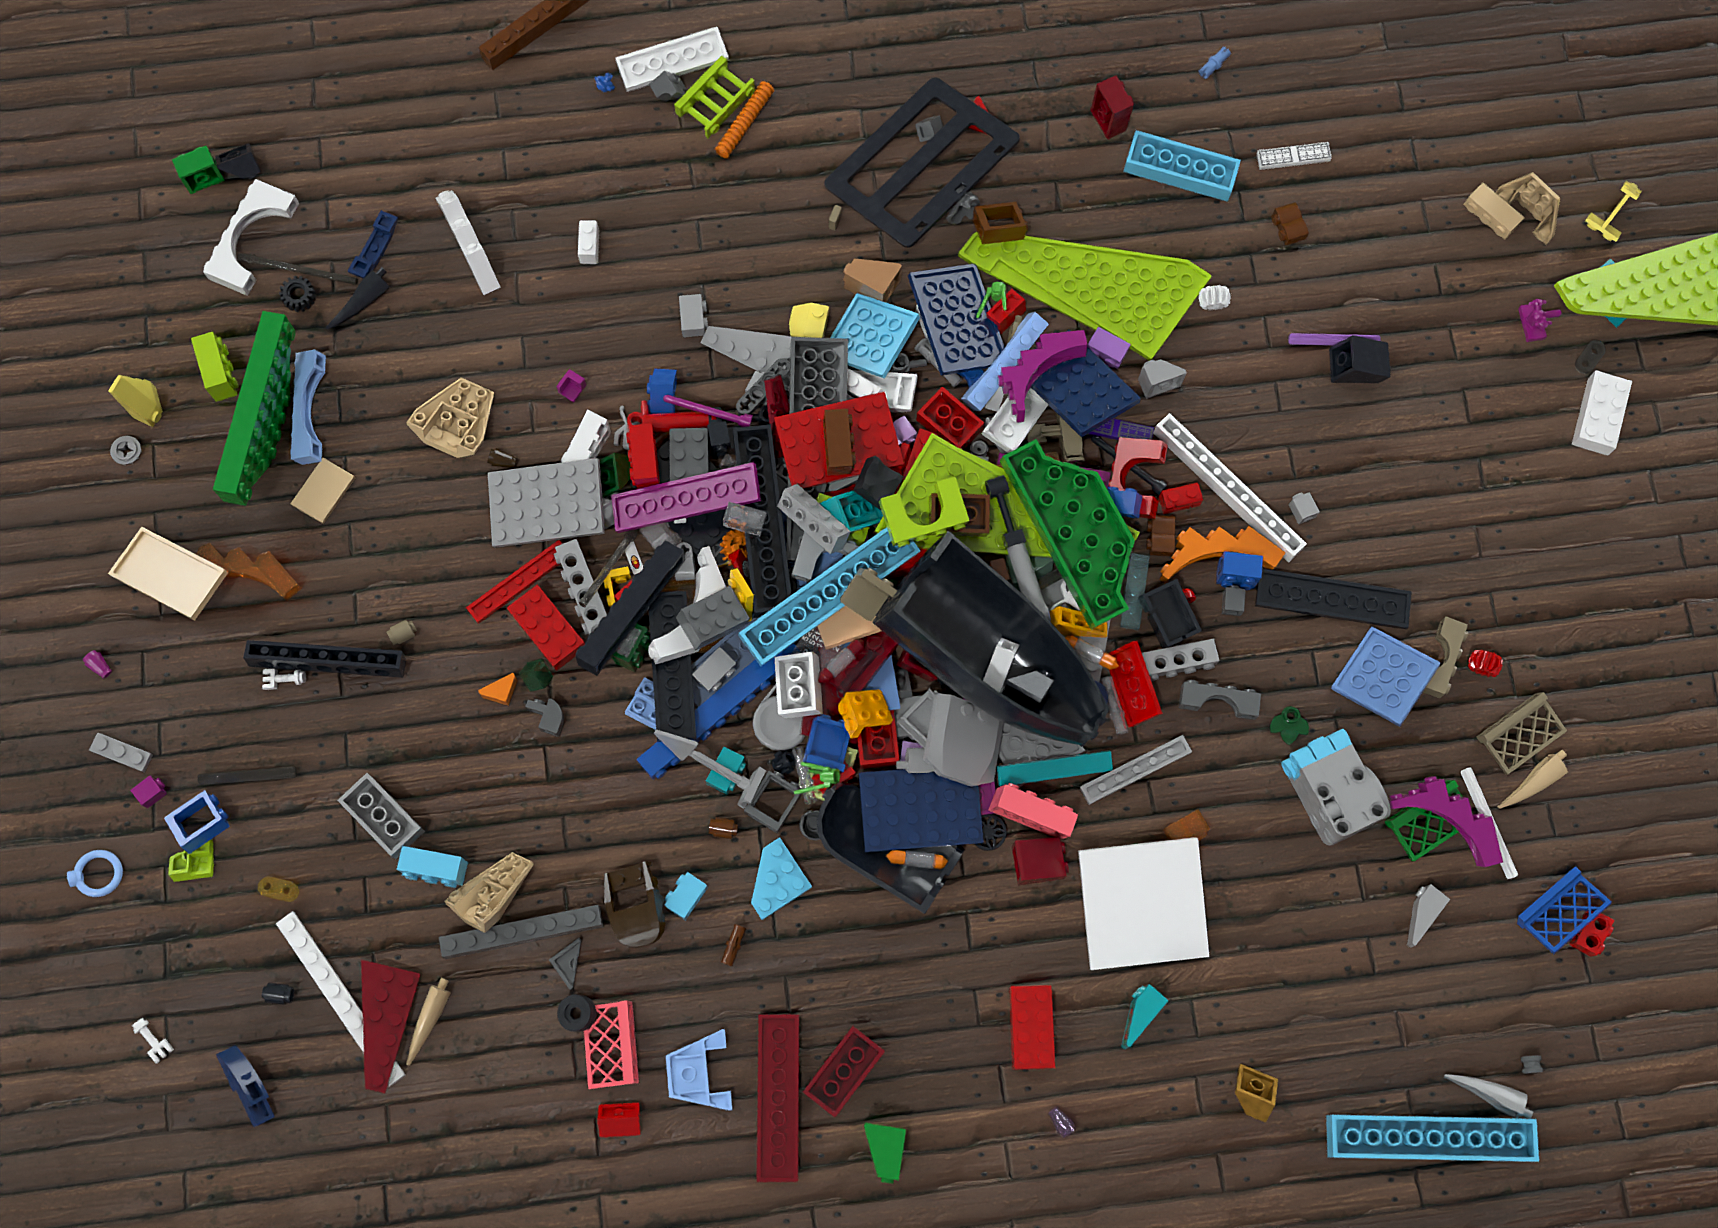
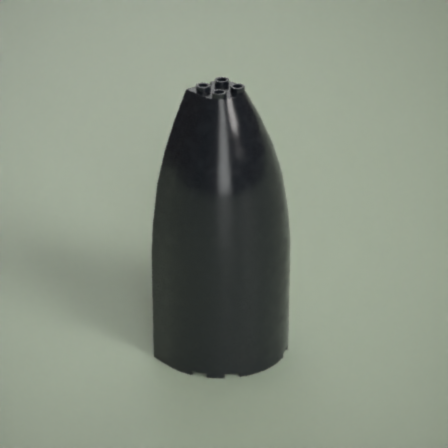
M949 531L939 538L924 553L922 558L910 568L907 575L894 588L897 590L894 597L888 596L875 615L873 624L932 674L968 702L1003 723L1030 734L1082 747L1089 739L1093 740L1099 734L1098 728L1107 720L1106 715L1110 709L1085 664L1065 637L1021 592ZM1001 638L1019 644V647L1012 662L1014 664L1010 667L1001 692H998L985 683L983 679L997 644ZM1042 669L1053 674L1052 677L1056 679L1045 700L1041 702L1006 684L1007 679L1036 670L1042 671Z

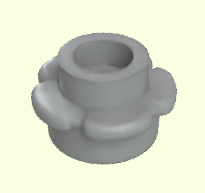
M975 441L970 446L971 454L985 457L987 455L986 452H988V446L983 441Z

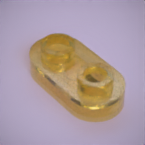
M264 877L258 884L259 893L272 899L291 902L299 894L298 886L287 880ZM267 883L271 884L269 890L265 889V885ZM286 888H290L288 894H284Z

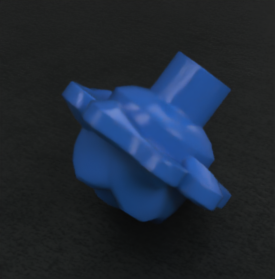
M606 73L605 76L599 75L595 77L597 88L603 92L614 90L615 87L611 82L613 76L610 73Z

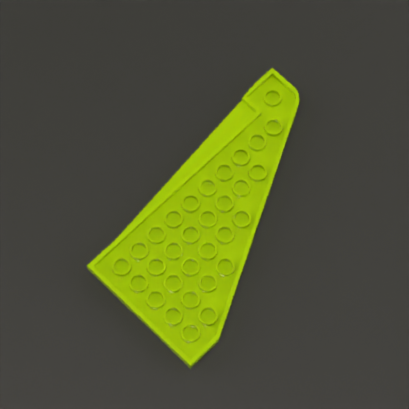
M975 232L958 253V257L969 264H975L981 271L1095 331L1100 327L1131 344L1129 349L1149 361L1154 358L1199 296L1201 289L1206 286L1212 275L1186 259L1025 236L1024 240L982 245L978 233Z
M1718 233L1573 275L1558 281L1554 287L1568 309L1577 314L1718 325Z
M932 433L897 492L900 494L908 518L918 525H929V497L931 493H937L934 486L937 481L955 476L961 494L988 495L985 481L1004 475L1009 486V494L1004 495L1015 531L1023 529L1029 556L1052 558L1004 469L957 448ZM997 498L990 499L989 534L986 537L955 536L974 553L1009 555L1002 541V536L1008 532ZM882 517L874 531L877 534L887 527L884 517ZM1127 525L1134 540H1136L1140 532ZM929 535L927 540L917 542L916 539L913 541L919 549H929L942 536Z

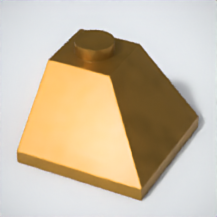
M1240 1064L1235 1094L1246 1115L1266 1123L1275 1106L1278 1079Z

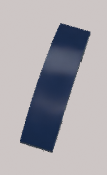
M380 211L373 224V232L359 257L355 256L348 269V273L364 279L375 269L392 238L398 217Z

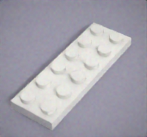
M717 27L616 57V62L628 92L650 85L649 83L664 70L680 76L712 66L721 55L727 61L729 57Z

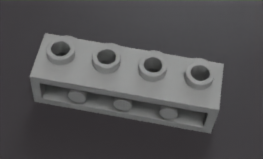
M798 484L784 489L777 507L828 553L832 554L843 549L851 531Z

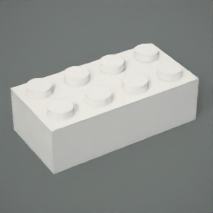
M1595 371L1588 378L1572 445L1607 456L1616 449L1632 381L1600 371Z

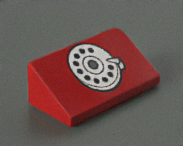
M738 549L729 554L728 558L734 569L738 568L750 588L748 563L742 550Z

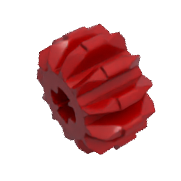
M1474 650L1468 660V667L1471 671L1487 677L1499 675L1503 666V660L1499 655L1484 650Z

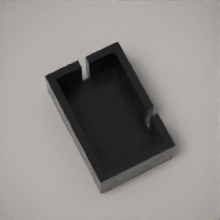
M1177 579L1138 597L1144 612H1149L1150 614L1147 618L1162 649L1202 631Z

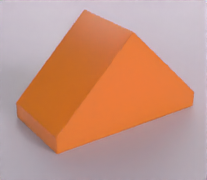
M511 673L478 690V692L484 699L509 706L518 680L514 673Z

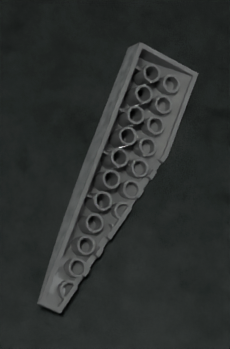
M791 337L789 414L847 400L848 339ZM787 473V488H788V487H791V484H790L789 476H788V473ZM827 484L804 490L817 500L819 493L824 494ZM788 516L786 532L787 561H795L804 530Z

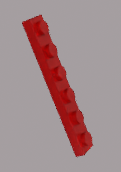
M560 540L556 541L467 606L466 609L479 624L560 565L557 564L554 553H556L555 547L561 545L562 542Z

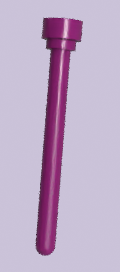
M665 395L663 397V400L667 403L738 423L741 427H750L753 416L749 414L738 416L674 396Z

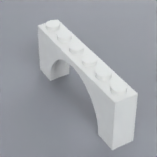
M255 179L254 183L249 186L245 199L240 202L236 215L232 216L228 229L223 232L219 245L214 248L211 259L204 266L203 272L207 278L248 296L256 279L251 272L240 266L237 261L236 244L242 231L257 219L267 216H283L291 219L299 205L295 195Z

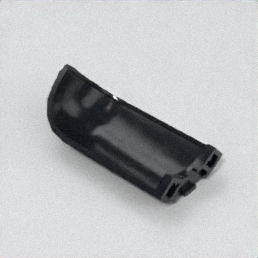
M840 782L832 788L828 787L822 796L824 801L817 817L818 835L824 848L842 863L925 914L945 884L944 876L950 875L965 849L959 845L902 849L906 851L904 865L894 864L889 861L886 855L892 850L865 852L860 786ZM935 854L943 855L948 860L944 868H933Z

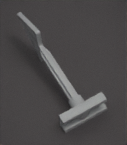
M655 730L654 734L681 761L687 756H691L699 763L731 780L744 791L739 799L738 806L745 808L747 803H751L766 772L765 769L758 767L752 773L750 779L744 776L741 777L702 753L695 751L694 749L697 747L698 742Z

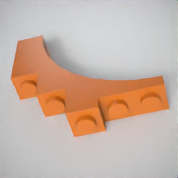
M1219 526L1216 531L1212 529L1206 539L1189 527L1186 532L1182 530L1176 538L1178 543L1175 547L1178 549L1171 557L1173 559L1170 565L1166 563L1160 571L1162 576L1159 580L1166 584L1177 572L1199 560L1221 557L1225 551L1263 556L1262 567L1273 570L1286 552L1250 526L1245 531L1241 529L1236 537H1233Z

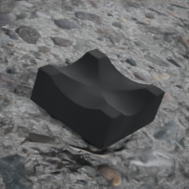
M877 456L866 459L853 491L881 510L879 500L894 495L904 476L885 466Z

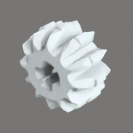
M1207 286L1199 292L1200 307L1205 310L1222 309L1230 304L1231 297L1226 286Z

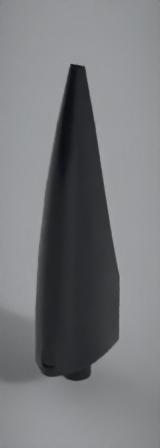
M382 267L376 273L372 270L359 283L349 301L327 325L326 329L333 328L355 316L390 288L382 279L387 271Z

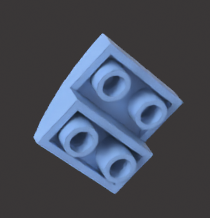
M644 677L635 691V696L625 710V714L656 730L653 681Z

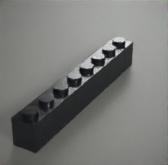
M666 540L661 546L658 545L656 547L654 555L650 560H646L641 572L637 573L633 577L631 585L623 590L618 602L612 604L608 615L603 617L597 629L589 634L584 646L578 648L576 652L578 666L598 676L684 563V550Z

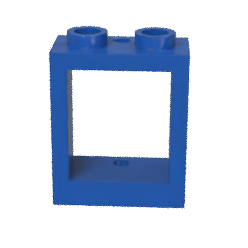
M205 790L164 817L180 847L189 854L230 827L226 820L229 817L222 808L218 807L220 802L214 794L210 795ZM208 805L215 819L188 836L181 822Z

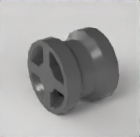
M1541 1055L1520 1057L1524 1065L1522 1069L1523 1074L1544 1072L1543 1067L1540 1065Z

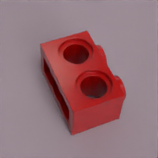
M1585 911L1582 919L1588 918V911ZM1602 913L1599 914L1572 938L1569 945L1590 957L1600 955L1605 948L1604 941L1606 937H1609L1614 929L1612 926L1614 920ZM1596 920L1601 925L1600 930L1595 927ZM1587 937L1592 940V947L1587 945Z

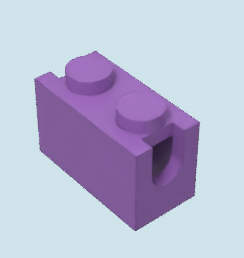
M1098 327L1087 346L1107 366L1118 369L1131 344Z

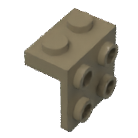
M869 567L867 570L859 568L840 597V602L866 620L872 621L887 597H894L897 590L893 588L894 584L884 578L882 581L876 577L878 573Z

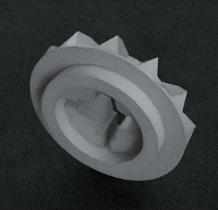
M132 436L119 437L113 442L110 449L113 460L122 465L133 464L136 459H139V455L142 452L141 444ZM126 447H128L132 451L127 452L125 457V454L121 451L126 450Z

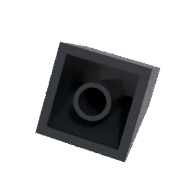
M1352 335L1329 348L1331 383H1380L1391 377L1388 342Z

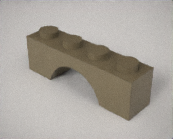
M1445 617L1440 621L1435 639L1443 647L1444 661L1423 693L1439 699L1448 694L1451 688L1450 678L1454 676L1457 666H1455L1456 659H1459L1462 654L1461 644L1465 642L1468 636V631H1466L1468 624L1449 617Z

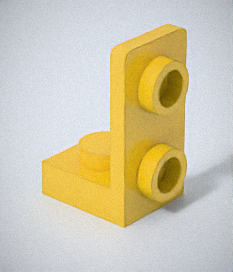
M629 567L606 571V577H603L605 589L609 588L610 595L606 596L608 607H611L616 602L612 582L620 584L631 579Z

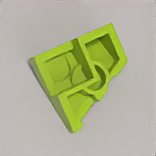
M212 839L190 854L184 850L170 857L168 875L174 882L213 877L214 851Z

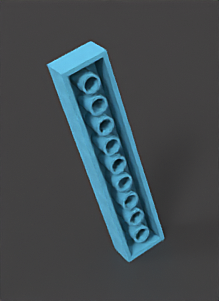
M886 527L739 632L738 636L759 665L763 666L845 607L840 602V597L859 568L866 570L868 567L878 573L876 577L882 580L916 556L920 549L913 540L909 541V545L901 548L898 545L893 546Z
M1326 1115L1328 1157L1539 1162L1536 1119Z

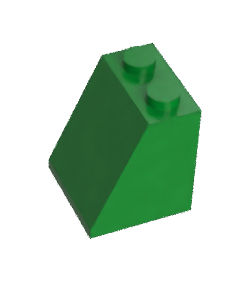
M864 1123V1130L876 1175L881 1177V1182L894 1184V1180H899L906 1129Z

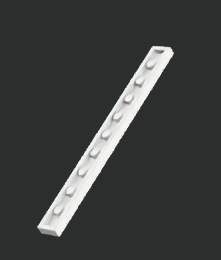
M291 912L277 922L276 925L364 1053L362 1010L295 912ZM396 1061L388 1088L405 1076V1073Z

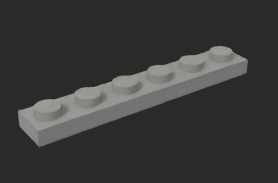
M1181 735L1081 786L1080 790L1088 805L1191 754L1192 751L1184 736Z

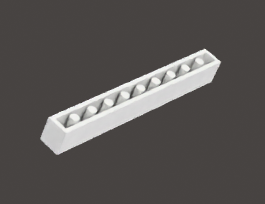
M1170 413L1156 425L1153 434L1166 443L1176 456L1255 531L1286 552L1283 556L1286 561L1290 562L1302 551L1307 543Z

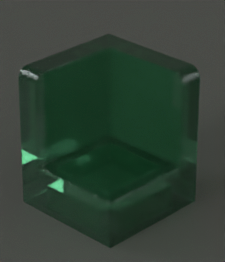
M543 659L527 662L519 672V675L530 691L545 689L553 678Z

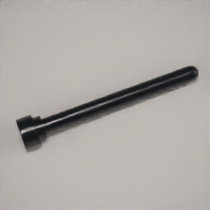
M1097 436L1091 437V441L1114 459L1116 458L1114 448ZM1137 465L1130 469L1150 484L1153 492L1158 496L1168 486L1165 481L1154 479Z

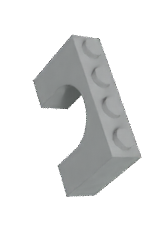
M805 531L798 549L791 578L809 583L817 558L827 551ZM847 540L844 548L837 552L846 557L860 546H856L857 543Z

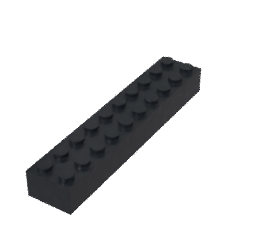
M771 425L733 428L736 466L752 462L756 464L761 499L758 502L741 505L750 589L754 595V618L762 617L791 596L782 512L777 507L780 496Z

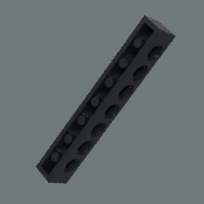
M247 640L243 656L249 667L400 678L404 676L406 658L403 652L397 650Z

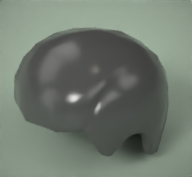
M810 810L800 819L799 829L802 835L809 840H820L817 829L819 810Z

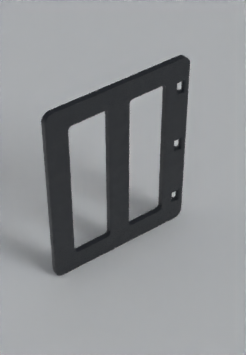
M934 77L928 80L825 179L824 185L829 192L903 247L910 248L1020 142V136L1012 128L941 79ZM933 100H939L957 113L871 197H866L848 183ZM970 125H975L993 138L979 154L906 224H903L884 210ZM999 148H1003L1004 150L997 156L995 152ZM963 185L965 188L958 194L956 190ZM924 223L926 226L919 232L917 228Z

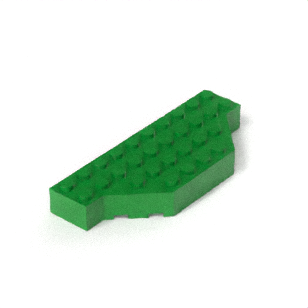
M262 311L213 486V491L223 502L246 506L247 501L252 496L251 487L269 468L272 459L276 457V444L281 439V426L286 421L285 411L291 402L290 345L296 335L295 329L284 314Z
M1037 439L1004 455L1000 459V463L1090 629L1092 630L1129 610L1120 590L1135 540L1098 472L1088 471L1079 468V466L1060 462L1046 456Z

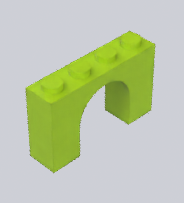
M955 476L935 483L934 486L941 505V514L939 519L930 525H918L908 518L899 493L879 500L893 546L898 545L901 548L909 545V541L917 539V542L929 539V535L941 536L948 529L954 528L957 531L966 527L965 524L969 522V518Z

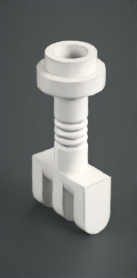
M276 669L263 670L264 675H270V677H263V682H270V684L262 685L263 690L277 689V683L294 681L296 685H302V683L306 682L305 671L295 670L294 674L278 675V670Z
M141 1018L133 1024V1031L136 1034L140 1032L149 1042L152 1049L147 1053L155 1063H158L160 1059L156 1053H159L164 1058L167 1056L163 1050L164 1047L168 1052H172L174 1049L166 1039L159 1043L146 1027L149 1025V1022Z

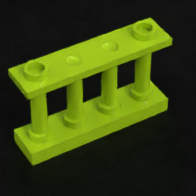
M721 55L674 104L675 112L680 117L685 113H689L706 126L704 128L705 137L709 138L712 134L714 135L718 132L721 124L747 97L753 95L755 91L754 80L751 78L746 84L728 71L727 59ZM720 76H724L741 90L733 96L717 84L716 80ZM712 88L729 101L723 109L704 95L708 89ZM696 101H701L717 113V115L710 121L694 109L693 105Z

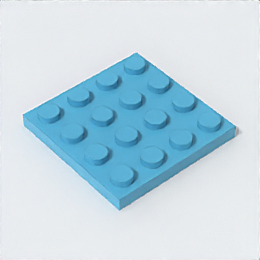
M856 293L830 338L848 339V366L885 379L919 321L920 316L918 313Z

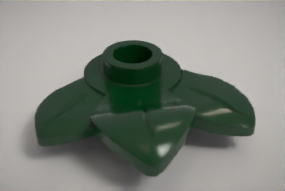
M1289 706L1282 711L1281 715L1273 718L1270 724V732L1280 733L1282 740L1287 745H1290L1296 740L1298 734L1308 735L1309 725L1305 719L1301 718L1297 708ZM1288 713L1293 715L1294 718L1292 720L1287 717Z

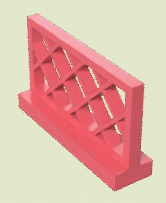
M632 1001L595 1005L596 1011L601 1015L590 1029L584 1031L588 1089L638 1084L639 1076ZM618 1007V1016L612 1021L606 1016V1013L610 1008ZM603 1017L611 1023L605 1033L597 1027ZM614 1026L620 1032V1036L616 1041H613L608 1036V1033ZM594 1029L602 1034L596 1044L590 1040V1034ZM604 1038L613 1044L607 1053L598 1047ZM615 1047L621 1051V1057L617 1062L609 1056ZM596 1049L604 1055L598 1064L592 1061L591 1056ZM606 1058L614 1064L608 1074L600 1068ZM617 1067L623 1071L624 1081H615L611 1077ZM599 1070L606 1077L601 1083L594 1084L593 1075Z

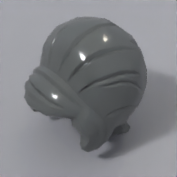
M961 185L956 192L959 194L965 187ZM969 191L948 211L949 214L946 220L951 224H959L964 216L972 220L974 206L980 203L978 197Z

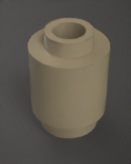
M405 619L390 627L387 635L393 645L401 644L415 636L414 632L417 629L412 621L408 622Z

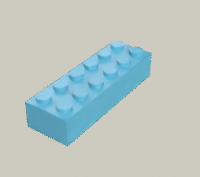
M1136 130L1123 172L1228 202L1241 160Z

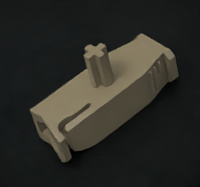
M1056 413L1057 425L1040 427L1042 438L1059 436L1062 462L1076 466L1082 465V462H1084L1082 437Z

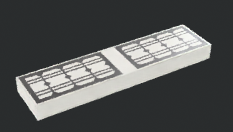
M1328 142L1257 151L1260 170L1328 162L1332 159Z

